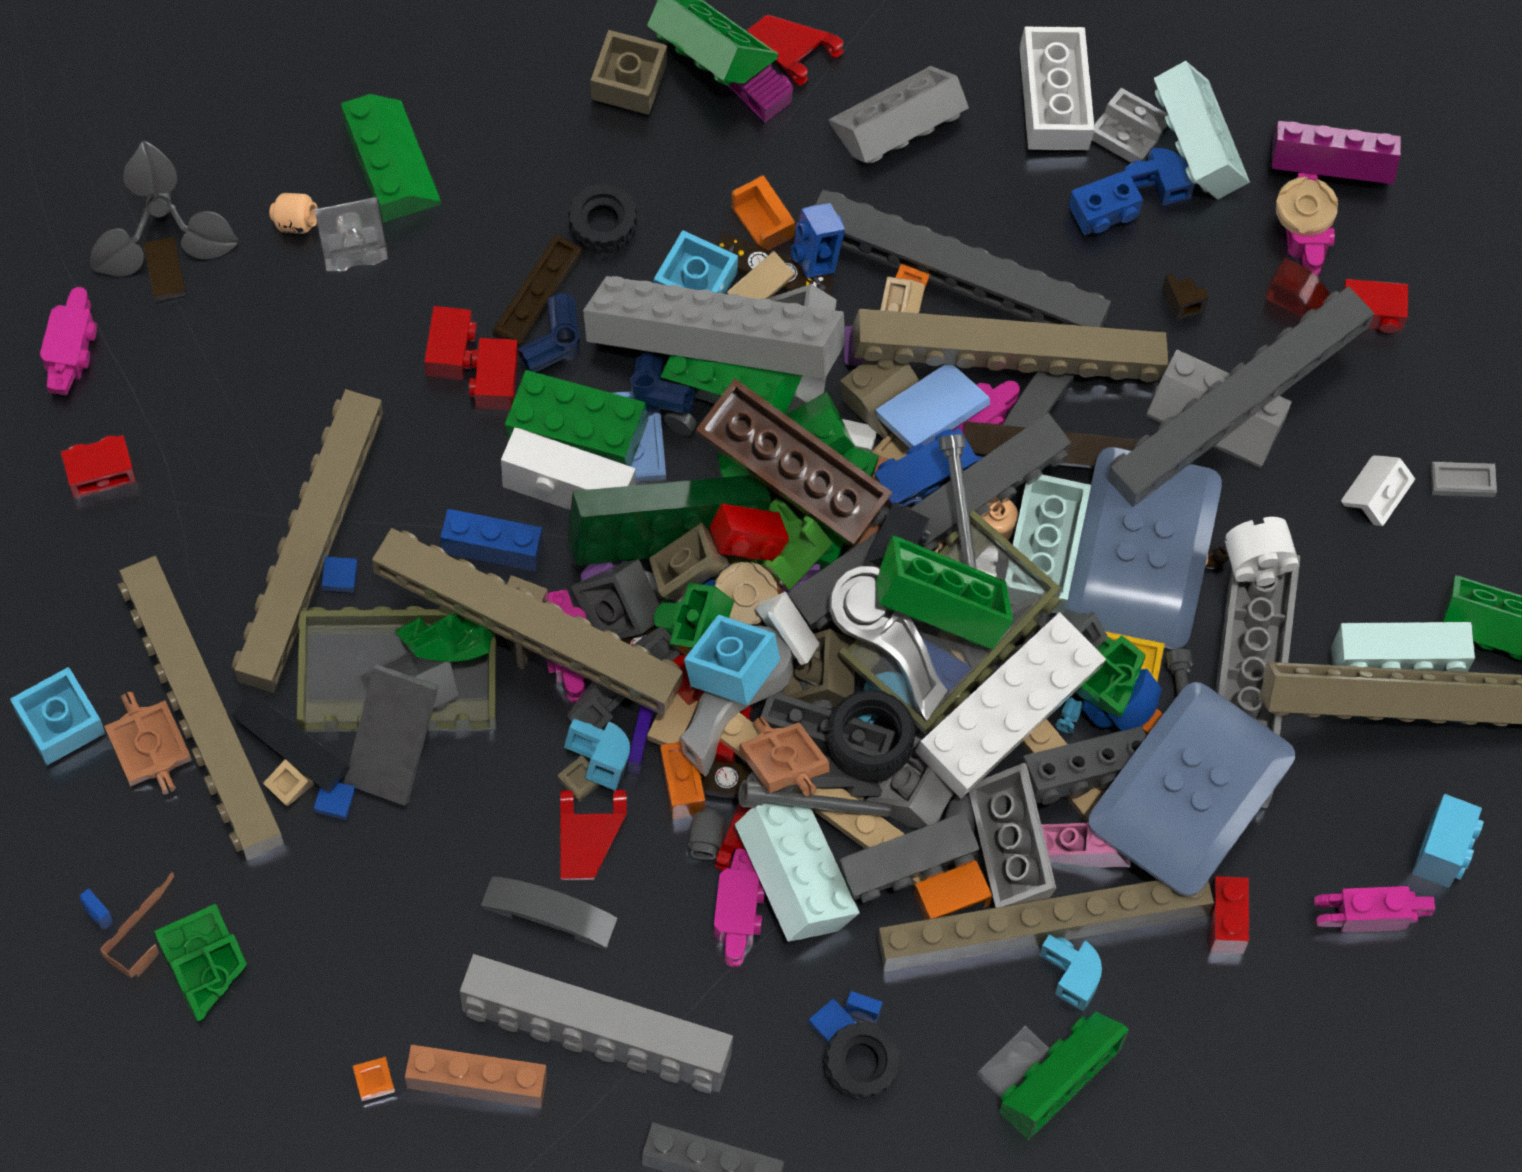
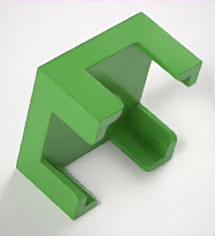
M776 497L770 504L769 511L780 513L789 540L781 555L777 556L772 562L768 559L766 561L751 558L745 559L748 563L760 564L771 573L778 584L791 590L833 543L815 520L806 515L803 519L805 522L797 518L785 502Z

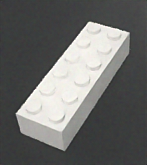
M1059 612L921 740L915 752L962 799L1100 669L1106 658Z

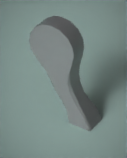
M860 566L847 571L835 583L829 596V611L834 623L843 633L878 647L899 665L911 689L914 705L919 715L927 721L948 690L935 673L925 643L910 616L898 611H890L879 604L876 581L880 569Z
M755 626L775 633L780 661L749 704L744 705L704 691L690 726L680 736L683 754L704 776H707L715 760L720 737L729 721L748 706L780 692L791 679L793 674L791 650L781 634L773 628Z

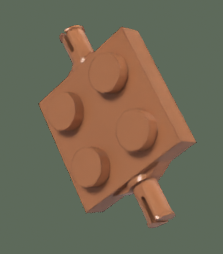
M127 692L131 704H129L126 694L120 697L127 713L120 720L104 727L131 787L147 779L156 778L163 794L169 793L165 781L170 792H173L176 787L172 782L169 772L180 765L192 761L167 702L165 700L151 707L139 708L134 693Z
M760 717V720L757 718L753 726L759 732V735L751 740L740 743V754L769 793L796 784L805 796H809V793L813 795L816 791V786L810 779L830 772L827 758L800 722L784 728H771L764 717Z

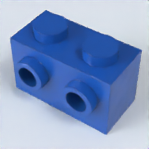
M1128 170L1072 190L1068 206L1085 236L1093 232H1104L1111 225L1119 222L1128 223L1140 215L1143 198Z
M830 203L802 208L799 222L796 224V236L794 244L791 246V255L796 263L798 262L806 278L835 273L845 228L841 216L836 214Z

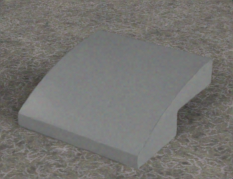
M1121 88L1107 104L1104 114L1094 124L1095 131L1092 141L1131 163L1138 160L1145 161L1149 156L1150 149L1155 148L1169 127L1165 120V116L1168 114Z

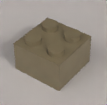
M608 30L590 80L591 99L649 115L667 65V45Z

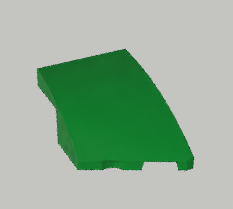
M452 613L429 626L419 617L395 631L416 657L435 661H463L487 654L490 650L493 631L468 619L461 621L456 613Z
M1122 635L1116 641L1108 637L1096 648L1106 660L1100 669L1075 692L1096 707L1118 717H1121L1125 712L1145 660V653Z
M212 904L152 931L166 963L197 1022L206 1016V1013L214 1003L224 994L232 981L247 965L234 934H229L216 904Z

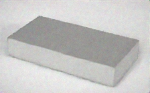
M1431 463L1432 495L1495 497L1497 493L1495 464Z

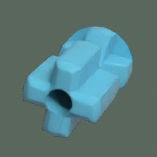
M1068 698L1061 713V717L1064 719H1058L1055 726L1065 733H1073L1075 725L1072 722H1077L1083 708V703L1073 698Z

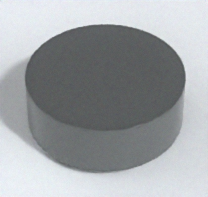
M669 410L664 417L665 423L672 430L684 436H690L697 426L696 420L689 413L687 415Z

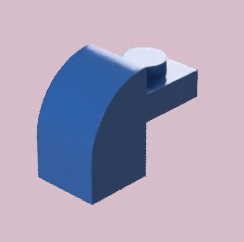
M1164 148L1150 149L1147 161H1134L1124 168V171L1128 170L1137 189L1155 185L1162 205L1191 199L1195 184L1191 182L1187 175L1186 167H1188V164L1174 151Z
M1142 669L1125 712L1121 717L1112 715L1087 700H1084L1082 709L1097 729L1117 726L1120 731L1140 727L1155 713L1162 688L1148 669Z

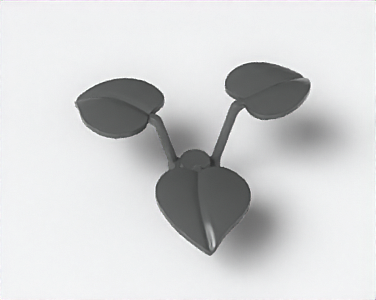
M141 141L124 168L123 180L126 187L132 193L138 196H146V208L143 210V216L132 238H130L125 230L120 228L111 229L102 234L93 246L90 264L95 272L117 277L128 276L139 270L144 260V252L136 242L141 236L149 215L162 217L171 213L180 229L186 232L181 238V247L186 253L195 258L213 259L223 256L237 245L238 238L233 233L226 219L212 211H202L194 214L190 218L188 226L185 225L176 211V206L171 204V191L177 183L175 167L158 148L146 141Z

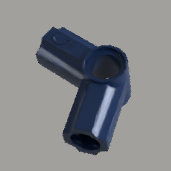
M562 293L548 298L551 333L518 348V354L526 370L537 372L560 360H573L580 353V332L574 296ZM563 339L572 340L569 344H562L559 341Z
M643 351L639 357H636L634 374L630 378L633 399L646 402L647 412L661 408L688 415L693 407L695 398L694 388L662 381L663 357L655 352Z

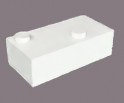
M1024 27L1019 50L1028 149L1089 150L1095 128L1085 28Z
M516 427L501 458L504 488L571 510L573 491L636 485V474L633 467Z

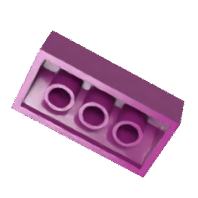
M1277 121L1273 126L1271 169L1394 184L1401 156V136L1387 133L1363 132L1356 129L1331 128L1324 125H1307L1298 122Z

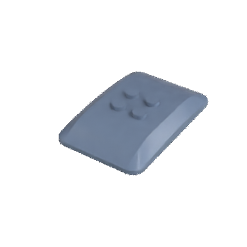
M1116 447L1103 449L1099 453L1095 464L1065 611L1069 609L1087 615L1090 612H1094L1106 632L1165 643L1164 648L1168 649L1182 648L1188 643L1191 636L1222 488L1221 477L1215 470L1189 464L1132 507L1108 481L1111 462L1122 453L1127 455L1131 451Z
M1198 682L1190 683L1175 698L1093 808L1088 818V826L1095 836L1176 893L1187 897L1194 896L1201 891L1292 766L1295 759V751L1293 746L1285 739L1208 686Z

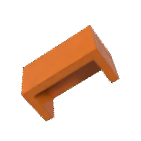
M764 175L732 191L731 207L757 246L771 250L794 238L795 221Z
M681 741L660 745V761L672 820L691 817L694 813L700 812L701 809L705 808V797L700 772L683 754Z
M977 861L915 884L913 892L924 920L940 918L980 902L983 908L990 906L992 894Z

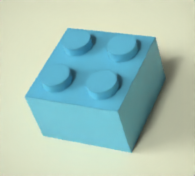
M682 230L657 272L654 283L669 286L678 285L682 288L710 290L711 292L726 294L737 275L738 255Z
M718 614L684 661L691 687L748 705L779 663L780 655L775 633Z
M69 667L10 699L16 715L46 765L55 762L105 734L99 716Z
M1444 794L1431 817L1412 874L1450 888L1455 878L1461 880L1465 868L1467 869L1474 852L1472 850L1475 839H1478L1484 821L1479 820L1482 808Z

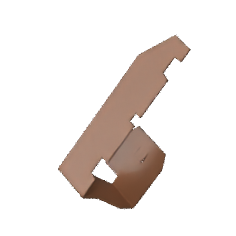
M173 871L160 888L158 887L140 906L141 908L135 911L118 929V933L100 949L105 960L130 978H133L135 975L139 977L159 954L156 944L129 971L107 954L162 896L175 877Z

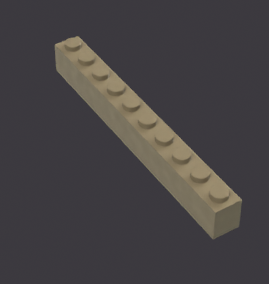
M859 309L853 322L854 358H864L867 361L895 360L902 364L909 362L926 363L931 366L946 364L957 365L960 368L1012 369L1023 373L1039 371L1049 372L1053 375L1105 376L1115 380L1132 378L1141 379L1144 382L1160 381L1169 365L1166 332Z
M346 389L342 399L336 400L332 410V417L334 419L331 427L326 426L322 434V450L320 454L314 455L311 462L310 472H312L310 480L309 482L304 481L299 494L301 503L298 510L293 509L288 522L290 531L287 538L282 537L277 550L279 558L276 566L271 565L266 577L267 589L265 594L260 593L255 604L256 617L254 622H248L243 640L246 641L242 651L238 650L234 656L232 669L235 670L237 682L275 693L299 632L300 611H307L324 567L325 557L329 555L382 419V400Z
M391 528L372 559L375 574L663 716L682 685L683 671L673 661L668 659L660 660L653 657L644 647L636 644L631 646L621 641L617 634L609 630H598L592 627V624L587 619L581 616L572 617L564 613L558 605L547 601L543 603L535 599L528 590L521 587L515 589L505 584L502 578L493 573L486 575L476 570V567L465 559L456 560L448 556L442 548L436 545L427 546L419 542L417 537L408 531L402 530L399 532Z
M156 555L119 570L123 581L118 583L121 595L125 602L131 600L134 609L130 611L133 622L137 629L143 627L147 635L142 638L148 655L155 654L159 662L154 668L161 684L168 682L171 692L166 693L173 711L180 709L184 718L179 721L185 738H193L196 747L191 749L198 767L205 765L209 774L204 777L210 794L214 795L217 793L221 804L216 805L223 823L225 824L230 821L234 832L230 833L229 836L236 852L242 850L246 860H249L284 845L281 832Z
M1267 662L1260 696L1267 710L1280 716H1285L1289 713H1302L1309 717H1319L1321 714H1326L1343 719H1348L1352 716H1365L1372 720H1382L1384 717L1406 722H1411L1415 719H1428L1434 723H1444L1446 720L1460 721L1468 725H1474L1477 722H1490L1497 726H1507L1508 723L1522 724V675Z
M1155 880L879 928L877 942L883 971L886 972L1042 945L1049 934L1055 938L1062 937L1066 940L1209 916L1214 901L1209 881H1207L1199 893L1187 897L1176 893L1161 881Z

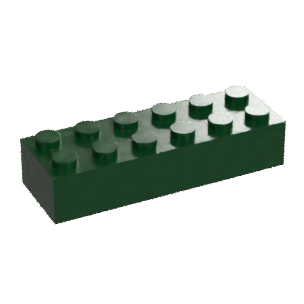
M751 475L573 491L568 541L576 565L649 559L700 523H703L710 531L709 527L721 504L769 511L771 498L766 486Z

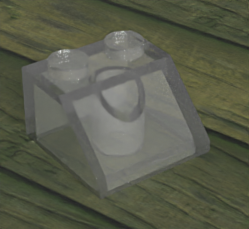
M376 197L315 209L319 240L327 272L333 270L345 271L352 266L362 264L375 265L382 260L388 259Z

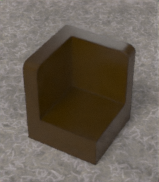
M1173 274L1166 275L1162 289L1176 320L1205 312L1209 298L1205 287L1197 289L1192 278L1176 282Z

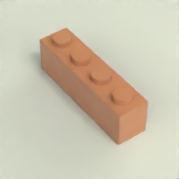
M411 1045L405 1080L407 1089L542 1109L547 1069L546 1065Z

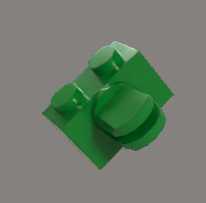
M688 583L683 601H678V603H661L654 613V623L658 628L663 626L672 635L669 644L687 656L718 614L730 617L734 600L716 586Z

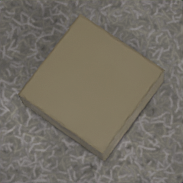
M583 755L557 775L559 782L567 790L573 791L574 798L578 802L600 786L598 783L585 779L589 762Z

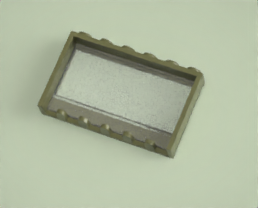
M974 510L969 514L977 569L1006 581L1013 623L995 648L991 649L983 645H975L966 638L956 634L945 633L936 626L926 622H918L911 617L927 647L936 675L948 690L929 719L925 721L919 715L904 673L887 653L859 639L848 649L843 647L839 651L840 658L877 691L887 692V694H892L898 700H901L910 711L914 724L926 736L947 717L954 707L957 708L971 695L969 692L977 683L982 685L994 673V670L991 668L999 660L1005 662L1017 648L1014 644L1021 636L1027 638L1034 632L1039 625L1036 620L1044 612L1049 615L1061 602L1058 598L1061 595V587ZM954 531L948 537L947 545L939 554L963 563L959 533Z
M384 606L375 607L373 610H359L356 607L326 610L322 607H312L308 611H300L297 691L298 727L304 732L357 731L368 691L360 675L372 670L376 664L383 665L411 652L396 634V629L419 617L429 626L454 612L444 607L424 609L419 606H410L405 610H392ZM456 614L461 621L466 620V618ZM493 632L489 653L469 660L450 661L459 696L448 701L447 706L444 708L432 710L427 731L496 730L497 633Z

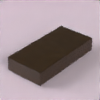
M170 237L144 242L155 302L186 296L175 238Z

